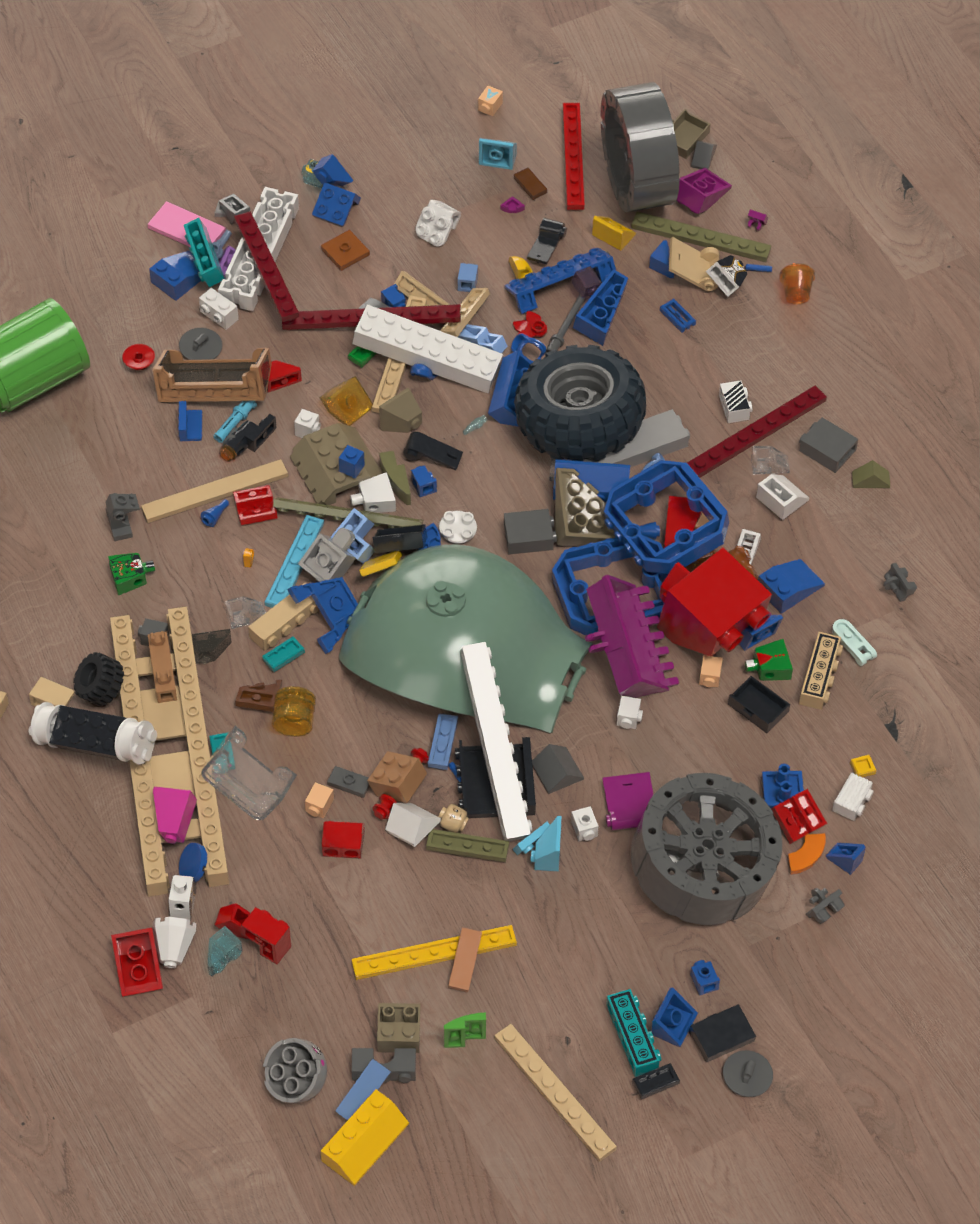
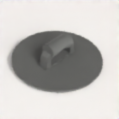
M194 328L182 335L179 341V349L188 360H212L221 353L222 340L213 330Z
M743 1050L728 1057L723 1067V1078L727 1086L736 1094L744 1097H756L765 1093L771 1086L773 1070L764 1056L754 1051Z

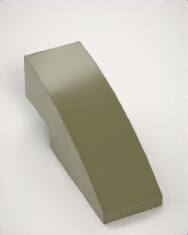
M394 451L379 453L382 473H387L392 491L406 505H411V493L405 465H397Z

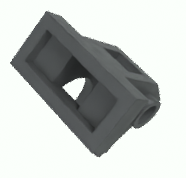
M109 494L105 502L106 513L114 541L132 538L133 534L127 513L140 510L136 494Z

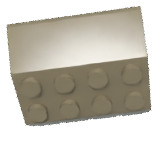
M336 423L305 435L292 449L294 452L290 455L303 480H305L304 482L308 489L313 493L312 496L316 503L334 504L336 503V493L357 486L361 481L383 474L356 428L341 423ZM347 445L364 452L365 466L356 479L339 472V457Z

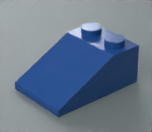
M185 251L162 258L149 268L151 283L175 301L201 282L198 275L200 271L193 261L195 257L192 256L190 251Z
M801 559L773 566L758 576V581L772 593L770 603L781 614L825 586V583Z

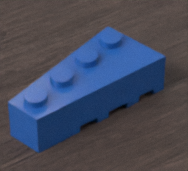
M613 269L578 312L573 328L603 346L624 295L628 277Z

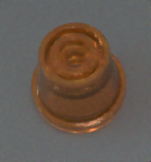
M800 263L784 267L779 273V279L783 285L786 301L791 304H804L810 300L812 283L815 280L814 269Z

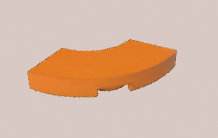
M825 833L805 835V842L802 848L788 854L791 875L810 869L821 858L826 841Z

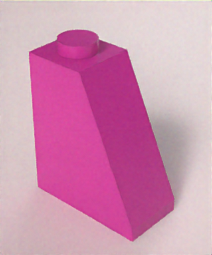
M154 787L153 795L159 833L168 843H184L197 802L196 797L191 790Z

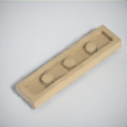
M401 271L394 283L398 286V290L407 297L411 295L426 298V306L450 305L405 271Z
M473 288L461 303V322L446 323L441 332L458 337L490 295L488 288Z

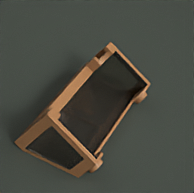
M257 348L252 354L253 359L183 360V356L179 351L164 350L152 369L158 402L264 401L272 365L269 348Z

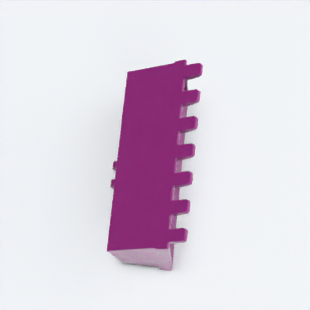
M610 575L601 577V580L586 589L599 632L587 635L585 640L586 642L602 640V643L590 646L588 648L589 652L595 653L605 650L621 696L638 698L669 691L668 687L678 685L679 680L677 677L665 679L663 673L673 670L674 665L673 662L660 663L659 656L669 654V649L667 646L655 648L654 641L664 639V634L662 631L650 632L649 626L659 624L658 616L646 618L644 611L653 609L655 607L653 601L641 602L639 598L641 595L649 594V587H636L632 583Z

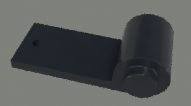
M543 218L539 229V236L527 255V259L547 265L561 238L566 235L567 227H565V223Z
M412 432L403 451L406 458L410 461L419 460L421 456H424L455 471L463 454L462 451L420 432Z

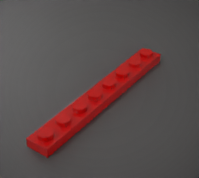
M563 103L567 210H584L580 103Z

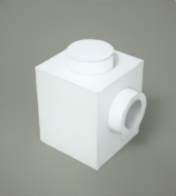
M302 409L294 422L295 436L303 438L307 434L320 430L319 415Z
M627 696L621 697L617 715V726L626 729H636L637 722H641L643 710H640L641 699Z
M591 806L572 811L571 823L578 841H588L597 837L598 824Z

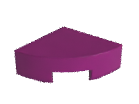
M512 196L500 205V209L507 213H518L525 210V205Z

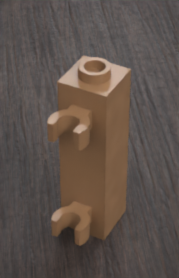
M167 632L148 634V642L158 703L176 701L177 694Z

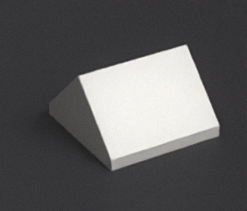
M393 803L385 830L387 833L415 847L441 819L413 803Z

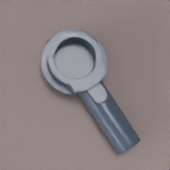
M226 230L217 242L212 243L218 259L223 255L222 247L232 235L229 230Z

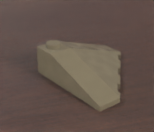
M556 468L555 531L557 545L583 546L592 542L604 541L608 538H616L613 529L609 530L604 522L606 519L604 513L606 503L597 496L599 491L589 482L587 484L583 483L577 477L579 473L575 469Z

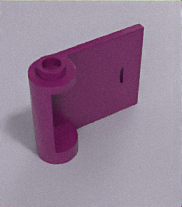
M650 772L603 777L608 815H606L607 827H611L612 831L637 828L650 799L654 795Z

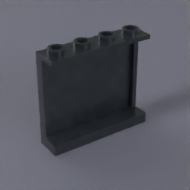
M522 737V744H513L514 754H512L513 762H517L519 773L516 774L517 779L521 781L523 786L522 800H525L527 803L528 812L525 813L526 816L535 815L536 812L530 737ZM459 740V748H455V759L459 760L460 765H456L457 777H461V782L457 783L458 794H462V799H459V807L467 811L468 818L498 817L482 746H462V740Z

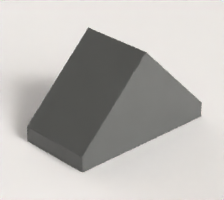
M697 141L691 167L696 169L707 168L709 170L717 145Z
M235 194L219 200V204L231 225L235 223L234 216L250 211V207Z

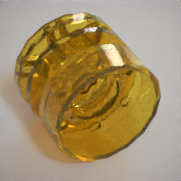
M289 686L279 689L275 694L272 727L275 731L294 737L309 734L313 729L316 696L311 691L301 687Z

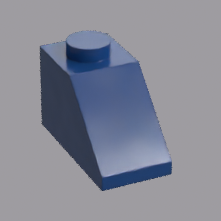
M333 154L321 158L312 170L321 184L325 182L334 186H343L354 181Z

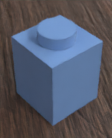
M460 263L458 291L470 292L477 285L478 265Z

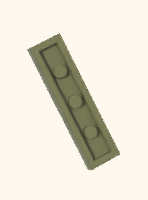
M435 829L429 832L426 850L505 863L509 849V841Z

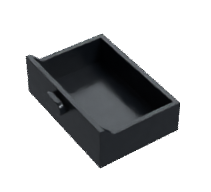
M426 524L378 529L375 537H372L375 553L424 548L427 540Z
M750 676L733 694H730L728 699L730 707L765 733H768L790 710V704L753 676Z
M739 1004L710 1015L706 1019L692 1024L689 1029V1034L692 1035L706 1063L748 1045L756 1039V1035Z

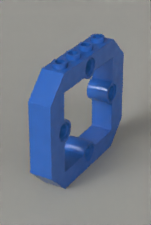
M660 460L610 490L604 510L606 517L604 522L609 530L613 529L616 539L624 543L627 553H632L636 564L639 567L642 566L647 572L669 574L677 562L686 567L723 545L729 526L727 510L692 468L684 462ZM677 482L686 492L689 508L694 512L702 511L709 522L692 532L688 529L679 530L675 534V542L656 553L643 537L640 526L632 523L624 512L637 504L644 507L652 505L656 500V493Z
M643 536L656 553L663 549L660 542ZM608 538L596 543L592 542L579 547H571L564 550L553 567L552 583L570 629L586 636L599 632L595 615H589L585 604L588 600L586 590L588 584L583 580H576L573 572L595 566L607 567L612 562L634 557L632 553H627L622 541L619 542L616 538ZM642 568V584L649 588H654L658 600L653 601L655 606L653 609L644 611L646 618L652 616L660 618L664 605L660 598V588L668 574L647 572Z

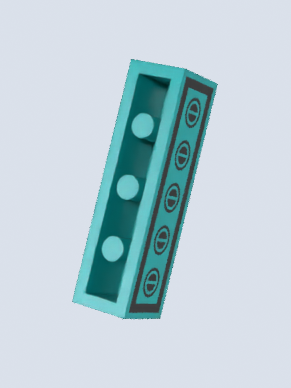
M631 989L608 995L606 1006L634 1076L637 1077L659 1068V1062L662 1061L661 1054L658 1049L655 1050L653 1034L651 1031H647L645 1026L647 1025L644 1013L639 1011L638 1007H640L637 996H633Z

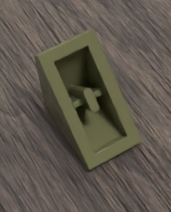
M872 460L852 471L853 488H890L889 471Z

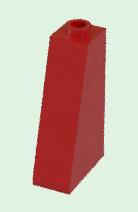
M669 496L664 548L675 542V534L679 530L688 529L691 532L694 531L702 515V511L694 512L689 508L687 497Z

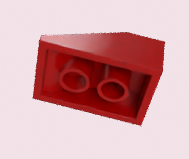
M153 927L111 935L122 997L163 989Z

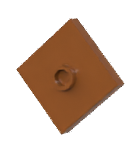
M350 229L321 245V250L341 271L370 255L368 248Z

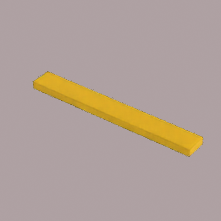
M512 925L480 931L482 935L477 954L517 946ZM460 936L353 958L352 965L356 980L453 960L456 956Z

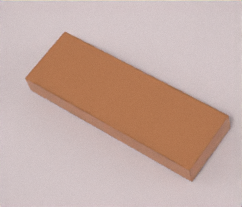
M462 927L448 988L469 992L482 932Z

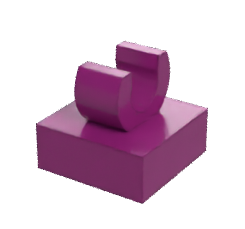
M749 210L748 218L750 220L748 227L751 228L753 223H758L757 230L760 231L762 224L766 225L768 221L767 215Z

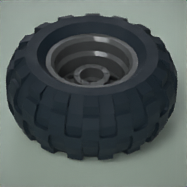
M571 345L566 346L565 350L557 351L554 349L545 353V357L542 360L536 359L529 365V369L523 374L515 392V413L520 431L524 436H527L528 441L540 453L547 452L550 458L558 460L567 458L572 459V461H584V459L594 458L596 461L606 458L609 452H619L625 448L628 441L634 439L646 415V392L644 383L637 370L627 359L619 356L618 352L611 349L603 351L600 349V346L588 345V347Z

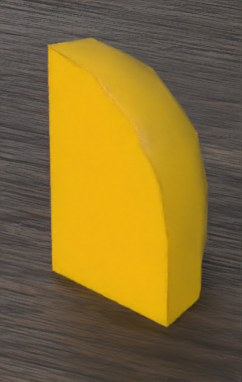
M518 256L509 257V263L516 279L524 278L525 275L533 273L525 259Z

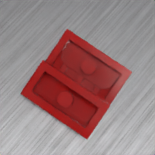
M270 485L233 492L241 525L278 518L276 507H273L274 500Z
M808 789L771 808L790 844L827 824Z

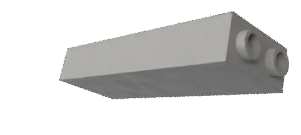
M672 409L642 420V425L632 441L627 442L624 449L617 453L609 452L604 459L595 461L594 458L584 459V462L630 465L631 468L650 461L656 453H660L663 456L688 447L690 433L687 428L683 427L680 416L676 415Z

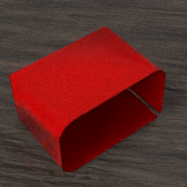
M325 821L323 823L322 855L361 859L365 827H363L362 833L363 823Z

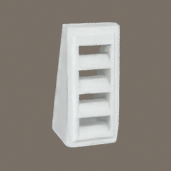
M742 529L737 546L743 547L745 545L752 547L751 550L746 549L751 556L749 561L751 565L761 540V534ZM745 539L754 541V543L745 542Z

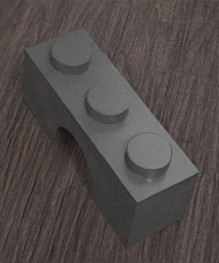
M352 1048V1081H357L370 1061L374 1059L373 1048ZM395 1048L392 1061L385 1064L380 1063L391 1071L383 1083L389 1081H400L402 1083L416 1081V1048Z

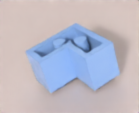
M354 508L332 534L331 538L334 537L340 528L351 530L355 535V540L347 551L363 564L375 552V549L363 539L374 523Z

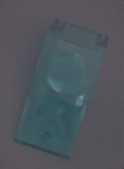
M226 926L209 938L208 971L211 977L216 973L222 972L231 960H236L243 951L242 942Z

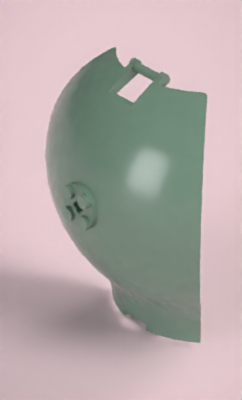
M455 544L438 545L418 550L402 558L396 565L384 571L366 592L363 591L361 593V599L356 609L347 620L349 627L339 653V660L349 670L381 688L424 704L475 717L460 650L462 646L486 642V647H490L492 655L490 664L494 666L496 671L495 685H498L500 688L501 696L498 697L499 702L503 704L505 709L504 722L520 724L553 733L563 701L571 702L573 700V693L578 682L587 670L581 666V662L589 652L588 648L593 643L586 642V640L572 632L561 620L551 602L538 585L515 565L486 550ZM571 667L574 675L567 688L562 684Z

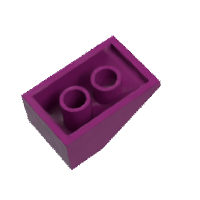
M703 168L679 178V192L676 201L690 208V211L700 214L715 204L731 189L732 185L707 168Z

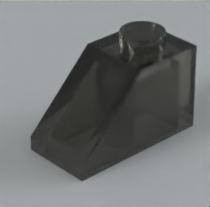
M230 629L192 634L196 664H206L217 660L232 643Z

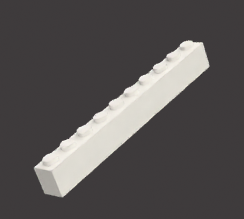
M486 642L462 646L460 654L503 839L509 842L524 839L530 835L532 824L526 817L525 812H528L527 803L525 800H522L521 796L523 786L521 781H518L516 775L519 773L517 762H513L512 754H514L512 742L509 743L507 736L510 734L507 723H504L503 719L505 709L503 704H500L498 698L501 696L500 688L498 685H495L494 681L496 671L494 666L490 664V659H492L490 647H486Z

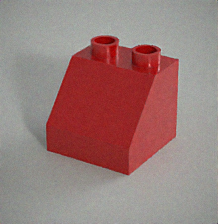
M722 547L668 590L657 628L672 643L710 657L721 648L726 652H730L744 638V635L741 633L744 629L751 626L754 630H757L770 618L771 613L767 610L772 593Z

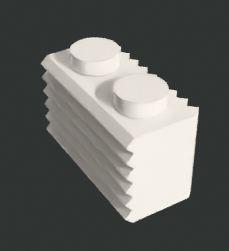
M851 773L834 801L832 811L855 821L857 815H862L865 809V801H870L874 793L871 790L872 781Z

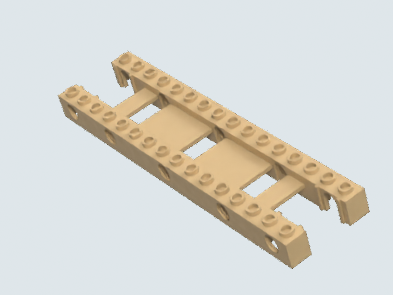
M187 607L168 609V628L171 629V648L174 649V653L170 654L173 672L177 671L179 685L175 686L177 700L158 703L156 689L140 691L138 677L153 675L151 656L137 659L135 657L137 650L135 639L132 636L134 635L132 619L130 620L129 615L111 617L115 658L123 666L122 671H124V680L120 689L123 717L134 718L138 722L149 721L153 725L154 730L157 731L155 741L187 736L189 751L151 756V759L143 764H136L129 760L148 897L169 894L168 888H170L168 873L165 872V866H167L165 851L163 852L162 843L168 842L164 840L158 831L153 795L154 787L191 790L197 799L199 818L191 819L185 840L202 837V843L207 852V864L204 870L209 887L229 884Z

